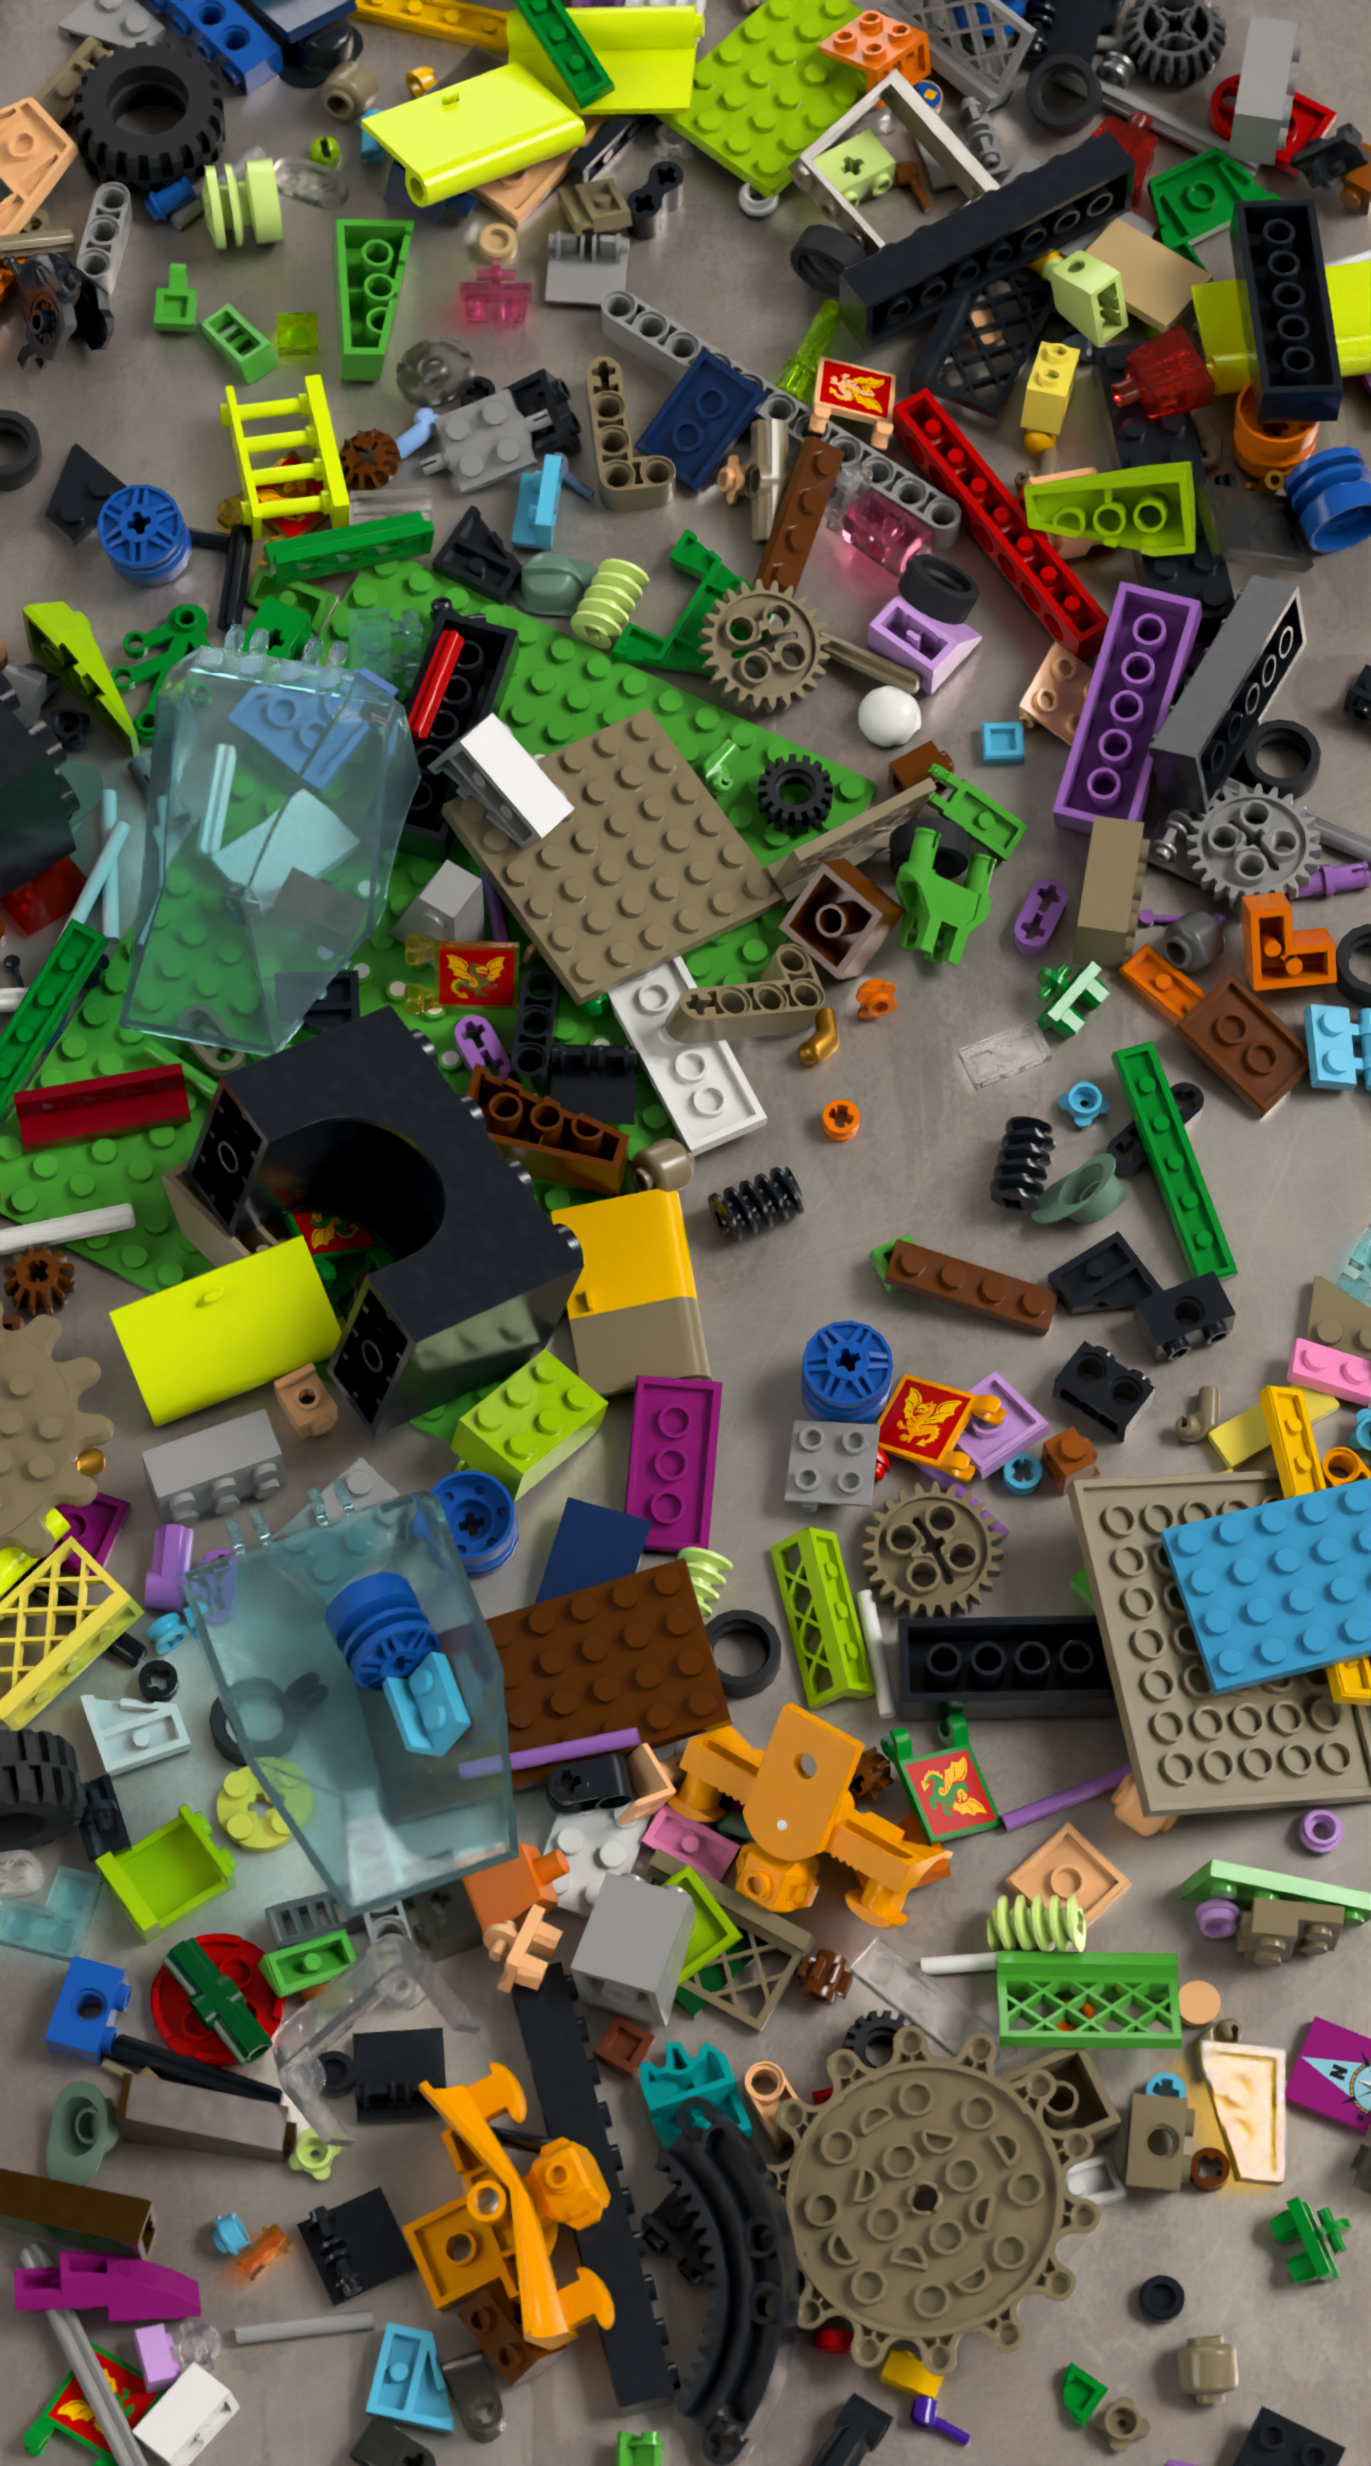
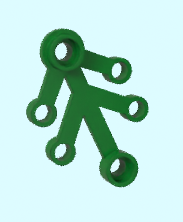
M182 604L175 607L168 615L166 624L145 634L139 631H132L126 634L123 639L124 652L131 659H141L146 656L149 649L170 640L172 641L168 651L133 668L121 665L111 671L110 675L120 694L129 693L134 689L135 685L159 675L146 711L139 713L133 721L138 743L144 747L158 746L166 738V724L162 716L176 678L186 692L189 707L194 713L206 714L213 708L214 702L211 690L201 686L184 657L190 644L201 660L202 673L206 678L216 680L223 677L226 672L224 656L212 649L204 635L208 628V619L204 610L197 605ZM185 619L194 620L193 623L188 625L181 623ZM133 642H140L143 644L138 649H132L129 647V645ZM211 662L220 664L216 669H209L207 667ZM121 676L130 678L126 683H118L116 681ZM200 696L206 697L208 699L205 703L202 704L194 702V700ZM147 722L156 723V725L152 728H145L142 726L144 723Z

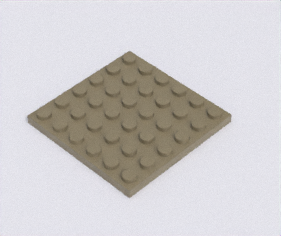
M648 708L537 760L541 770L553 784L559 786L565 792L568 801L575 809L547 835L527 850H524L505 832L487 819L486 815L489 810L472 796L467 800L459 796L443 804L441 810L443 817L577 1006L782 906L784 896L765 872L762 864Z

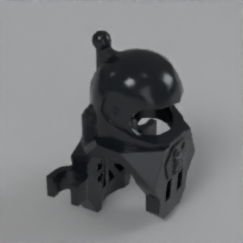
M43 251L35 253L27 258L23 264L17 262L13 255L4 257L3 265L10 269L16 278V292L22 301L20 314L27 323L26 339L29 343L21 348L16 359L23 370H28L33 359L40 370H46L49 361L63 362L64 346L68 338L73 341L86 342L91 350L102 351L107 349L114 333L115 325L114 317L109 310L108 292L83 271L76 269L67 258L54 252ZM80 287V296L73 305L70 297L75 295Z

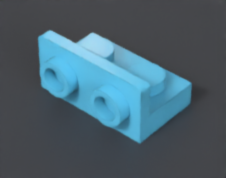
M545 454L543 470L536 469L535 474H522L512 534L513 546L552 550L562 485V456Z
M430 1652L408 1679L387 1677L382 1682L405 1749L409 1752L443 1757L471 1725L445 1654Z

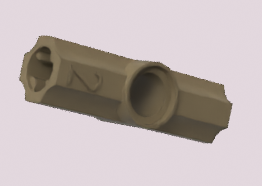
M780 419L756 420L751 423L752 463L748 466L745 473L744 491L746 496L752 499V542L762 546L767 545L793 472V468L788 464V423Z

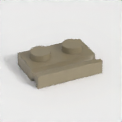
M613 178L574 185L575 191L565 192L564 188L557 189L559 204L576 236H582V230L590 228L594 233L608 234L617 232L622 227L632 226L631 211Z

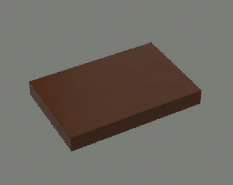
M1232 972L1214 987L1172 1029L1261 1119L1310 1072L1307 1045Z

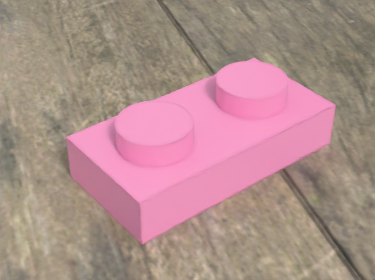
M1297 1337L1291 1346L1286 1381L1366 1407L1371 1401V1361Z
M667 1804L660 1808L641 1840L642 1844L654 1851L659 1848L721 1884L741 1850V1847L699 1822L680 1815Z

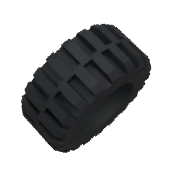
M145 41L136 42V47L126 49L125 45L113 50L112 56L108 57L105 54L94 62L95 69L89 68L81 77V84L76 87L73 97L75 104L73 106L77 143L80 155L85 158L87 168L91 173L99 174V180L104 184L108 182L121 183L128 188L130 195H132L133 191L141 193V197H149V192L154 191L157 193L181 180L184 176L191 185L196 184V177L198 175L202 178L205 177V166H211L212 162L219 160L223 151L222 144L226 140L222 92L220 91L219 82L215 74L208 71V65L198 57L192 60L191 52L181 47L173 50L170 48V44L157 42V46H147ZM145 104L167 105L184 115L174 127L153 135L134 134L116 124L124 113L134 107Z
M20 1729L19 1731L0 1730V1856L8 1855L9 1852L31 1850L32 1847L37 1845L44 1846L53 1842L57 1837H64L69 1834L70 1829H75L78 1826L85 1811L77 1754L74 1747L64 1737L60 1735L54 1736L51 1732L43 1730L39 1732H33L32 1729Z

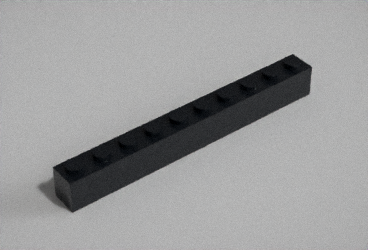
M561 1962L549 1964L538 1990L514 1982L511 1995L548 2137L555 2139L563 2137L587 2148L596 2160L611 2195L608 2207L602 2210L600 2221L581 2231L572 2227L581 2266L587 2267L598 2275L607 2287L613 2301L615 2312L613 2326L609 2330H605L599 2324L597 2318L595 2320L620 2417L624 2418L674 2405V2390L681 2389V2383L675 2361L666 2363L662 2346L669 2345L670 2343L663 2317L655 2319L651 2302L658 2300L652 2274L643 2275L639 2259L647 2257L641 2231L632 2232L628 2215L634 2214L635 2209L629 2187L621 2188L617 2172L624 2170L618 2144L609 2145L605 2129L612 2127V2121L607 2102H598L594 2086L601 2085L598 2066L595 2058L589 2060L586 2058L583 2044L590 2042L584 2016H575L572 2005L573 2001L579 2000L577 1987L572 1974H564Z

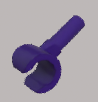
M918 2396L913 2401L910 2414L913 2425L924 2429L934 2428L965 2446L967 2445L971 2435L945 2421V2419L936 2417L939 2407L938 2401L925 2396Z

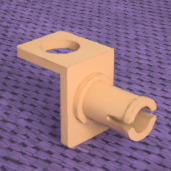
M644 1743L639 1745L626 1759L629 1775L641 1799L636 1800L617 1819L619 1826L656 1813L676 1793L672 1784L684 1781L687 1771L678 1766V1763L682 1760L683 1752L658 1761L649 1745Z

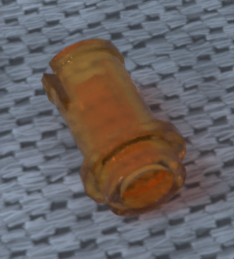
M275 2223L268 2229L263 2226L261 2228L263 2233L245 2251L233 2259L236 2265L252 2282L281 2253L284 2255L289 2253L286 2248L292 2244V2241Z

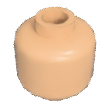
M1130 1772L1123 1779L1111 1800L1116 1804L1114 1813L1117 1819L1142 1836H1151L1159 1829L1166 1833L1179 1816L1143 1817L1133 1772Z

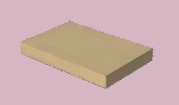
M1116 218L1085 251L1121 273L1126 311L1165 335L1194 305L1191 292L1192 285L1213 282V275L1119 218Z

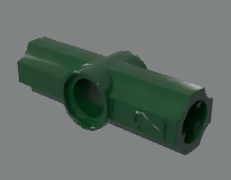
M194 1937L186 1941L183 1940L170 1949L169 1953L162 1959L163 1964L175 1982L189 1997L187 2001L204 2027L209 2032L214 2031L241 2068L249 2064L252 2065L262 2058L273 2046L272 2040L246 2007L248 2004L232 1979L226 1973L221 1974Z

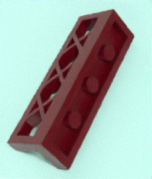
M181 1063L13 1093L24 1152L192 1122Z

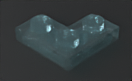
M59 1865L47 1906L3 1896L0 1905V1945L71 1963L73 1955L80 1957L104 1882L102 1876Z

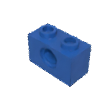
M73 1955L44 2038L48 2052L100 2066L104 2053L109 2055L112 2053V2047L118 2035V2028L113 2027L118 2011L126 2012L132 1995V1987L128 1986L124 1969ZM89 2004L99 2005L103 2009L97 2018L86 2020L79 2016L80 2011Z

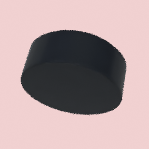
M328 2051L318 2056L311 2068V2079L315 2090L320 2095L330 2099L341 2098L349 2094L355 2086L356 2067L353 2060L347 2054L340 2051Z
M1157 2275L1149 2278L1142 2285L1138 2296V2305L1141 2313L1146 2319L1157 2324H1166L1174 2321L1181 2314L1185 2303V2293L1180 2283L1166 2275Z

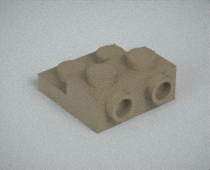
M1254 1897L1250 1912L1243 1911L1241 1925L1238 1926L1236 1952H1244V1959H1252L1259 1966L1277 1967L1281 1963H1289L1294 1947H1300V1951L1313 1955L1325 1954L1327 1950L1334 1951L1344 1924L1345 1907Z

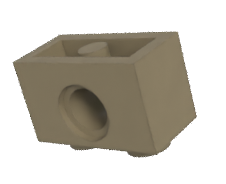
M1131 2094L1124 2186L1180 2191L1181 2182L1189 2183L1191 2155H1185L1183 2151L1185 2136L1193 2137L1195 2109H1187V2098ZM1154 2130H1164L1171 2136L1172 2148L1165 2156H1157L1148 2148L1147 2140L1150 2133Z

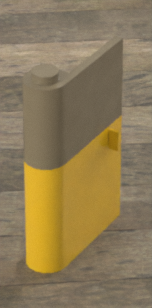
M653 1189L551 1211L553 1224L561 1223L569 1227L576 1235L583 1251L584 1268L566 1303L579 1378L601 1397L635 1391L636 1375L712 1381L679 1193L677 1191L665 1192L660 1189Z

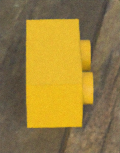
M892 2349L881 2373L880 2382L916 2398L918 2396H925L935 2400L945 2375L934 2376L924 2368L921 2361L914 2359L915 2355L904 2349H899V2351Z

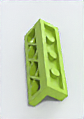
M807 1527L771 1546L770 1551L809 1708L819 1709L843 1696L863 1700L875 1694L876 1690L836 1533ZM799 1547L802 1559L797 1572L794 1573L790 1570L786 1553ZM803 1586L810 1589L812 1597L806 1613L800 1610L798 1603ZM813 1626L820 1629L822 1637L816 1653L810 1651L808 1643ZM825 1666L830 1669L834 1687L821 1693L818 1679Z

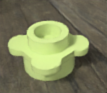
M305 2129L299 2135L300 2141L297 2144L296 2152L289 2156V2165L294 2171L304 2170L313 2174L314 2178L318 2181L326 2180L331 2175L330 2166L334 2157L339 2156L341 2153V2144L335 2138L328 2139L326 2136L316 2133L314 2129ZM318 2151L319 2157L314 2159L311 2157V2153Z

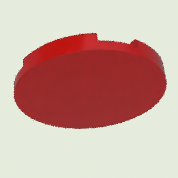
M213 1933L195 1937L194 1939L221 1974L226 1973L236 1984L248 2004L246 2007L254 2018L258 2020L260 2026L268 2033L270 2039L273 2040L284 2018L286 1996L278 1998L260 1972L258 1963L266 1953L253 1943L242 1939L241 1936L233 1934ZM163 1964L156 1977H154L150 1992V2007L154 2025L163 2042L171 2051L219 2068L238 2065V2062L214 2031L209 2032L198 2019L187 2001L189 1997L175 1982Z

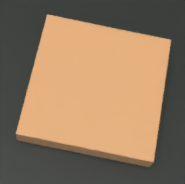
M1067 1822L1005 1880V1886L1016 1897L1017 1895H1023L1028 1908H1031L1035 1895H1041L1045 1908L1049 1907L1052 1895L1059 1896L1062 1908L1066 1907L1069 1895H1076L1078 1905L1084 1912L1087 1929L1131 1887V1882L1082 1834Z

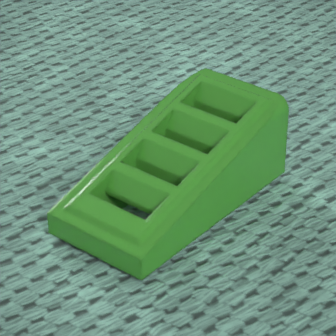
M230 303L198 324L200 332L248 385H252L278 367L279 360L273 344ZM232 322L234 323V325H232L231 327H229L227 330H225V331L222 332L221 334H218V333H217L218 331H220L221 329H223L224 327H226V326L229 325L230 323H232Z

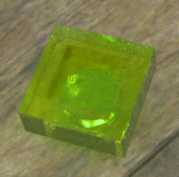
M317 312L277 313L278 355H319Z

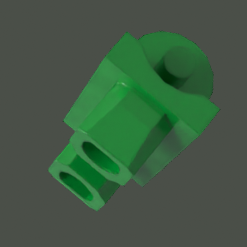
M1091 961L1085 969H1079L1069 982L1065 979L1069 976L1071 970L1066 965L1062 964L1056 971L1047 967L1042 968L1037 975V980L1042 988L1036 995L1042 1002H1046L1051 996L1055 998L1035 1020L1034 1024L1042 1031L1051 1026L1056 1032L1067 1039L1074 1036L1084 1025L1086 1019L1071 1006L1073 1002L1079 999L1090 1011H1093L1110 994V991L1101 980L1096 977L1101 968L1094 961Z
M1299 2196L1286 2201L1289 2209L1281 2212L1270 2220L1269 2223L1279 2244L1284 2245L1301 2237L1307 2251L1286 2260L1294 2281L1298 2284L1322 2279L1329 2283L1340 2278L1326 2242L1329 2241L1334 2255L1347 2250L1341 2236L1352 2229L1348 2218L1334 2220L1329 2207H1326L1316 2212L1322 2225L1319 2227L1308 2201L1302 2202Z

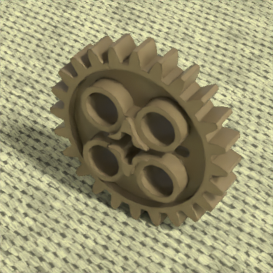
M757 579L752 586V591H750L745 582H741L737 587V595L732 590L727 589L722 595L724 602L716 599L710 606L715 614L707 613L702 619L710 628H702L697 636L708 642L701 645L697 650L698 654L709 656V659L701 666V669L714 670L715 675L711 678L709 684L713 685L722 682L725 686L720 696L723 698L732 691L736 694L734 705L737 707L744 699L749 700L751 712H754L760 703L763 702L767 713H771L776 706V701H778L783 710H786L791 705V697L797 703H800L806 697L804 690L811 693L818 686L813 678L821 679L826 673L818 664H825L830 659L829 654L820 651V649L830 643V638L821 637L818 633L827 624L826 622L814 623L812 618L819 609L815 607L806 610L803 607L807 600L806 595H803L798 600H794L792 598L793 586L791 585L784 593H780L776 580L771 583L767 590H764L761 579ZM773 613L778 615L783 621V628L778 629L771 626L767 620V614ZM730 626L742 628L746 633V641L736 640L730 633ZM791 633L797 636V639L777 642L769 651L766 647H761L747 653L743 657L737 659L731 657V653L751 650L759 640L762 645H767ZM782 651L793 653L797 658L798 666L787 665L782 659ZM750 663L758 667L761 678L754 679L748 676L745 672L744 664Z
M937 1481L933 1482L930 1493H925L920 1483L915 1484V1495L911 1497L902 1488L899 1489L898 1504L885 1498L884 1508L887 1514L877 1511L872 1513V1520L878 1527L867 1526L865 1528V1537L873 1542L862 1544V1554L872 1556L863 1561L864 1571H877L869 1578L870 1587L883 1585L879 1599L885 1601L893 1596L895 1598L894 1612H898L905 1605L910 1606V1619H914L919 1610L926 1612V1618H934L935 1611H941L944 1618H950L951 1608L954 1607L960 1613L966 1615L967 1600L980 1606L982 1604V1595L979 1589L992 1593L994 1583L987 1576L1000 1577L1001 1567L993 1562L1003 1560L1004 1554L1003 1549L993 1547L1002 1542V1532H989L996 1525L995 1516L982 1519L986 1511V1504L982 1502L972 1507V1492L970 1491L960 1499L957 1498L956 1485L954 1484L948 1488L946 1494L940 1493ZM937 1517H946L953 1522V1526L948 1530L939 1531L933 1528L930 1523ZM913 1520H920L934 1551L940 1550V1564L947 1575L953 1580L952 1584H946L934 1555L931 1552L925 1554V1539L919 1529L913 1524ZM899 1536H908L912 1538L915 1544L910 1549L899 1550L894 1547L892 1541ZM963 1553L971 1556L974 1562L969 1567L959 1568L951 1562V1558L956 1554ZM923 1572L932 1575L935 1582L928 1587H919L912 1581V1578L916 1574Z

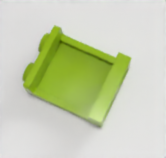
M186 1803L178 1808L179 1815L134 1844L131 1851L119 1854L116 1857L109 1851L95 1860L99 1876L146 1944L236 1887L233 1871L238 1866L234 1858L224 1845L217 1849L209 1837L213 1830L207 1819L200 1811L193 1814Z

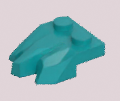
M665 2042L666 2064L664 2068H657L651 2062L639 2063L642 2092L661 2148L669 2149L680 2133H682L676 2121L677 2110L685 2099L693 2096L707 2098L715 2102L741 2128L748 2139L754 2137L751 2123L739 2096L736 2080L726 2055L715 2047L705 2043L700 2047L698 2056L691 2059L681 2042ZM706 2109L703 2111L693 2110L691 2114L695 2118L693 2126L698 2125L705 2128L711 2126L703 2117Z

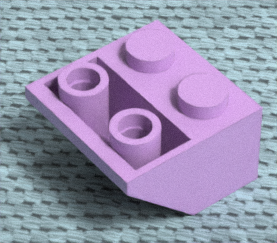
M901 595L894 597L869 624L867 649L921 674L923 680L920 688L931 695L982 640V636L965 623L949 624L927 616L913 607Z

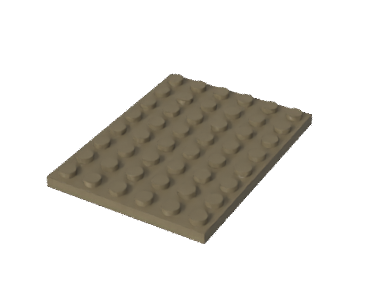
M1278 1470L1072 1480L1066 1486L1143 1817L1371 1801V1726L1366 1706L1334 1703L1326 1668L1214 1695L1160 1538L1163 1529L1283 1500L1284 1495Z

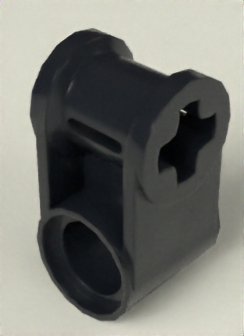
M621 1753L605 1754L589 1760L559 1765L551 1771L548 1778L547 1802L549 1807L560 1815H573L598 1809H614L625 1806L635 1799L626 1757ZM568 1784L570 1791H574V1794L566 1795L565 1790L560 1788V1785Z

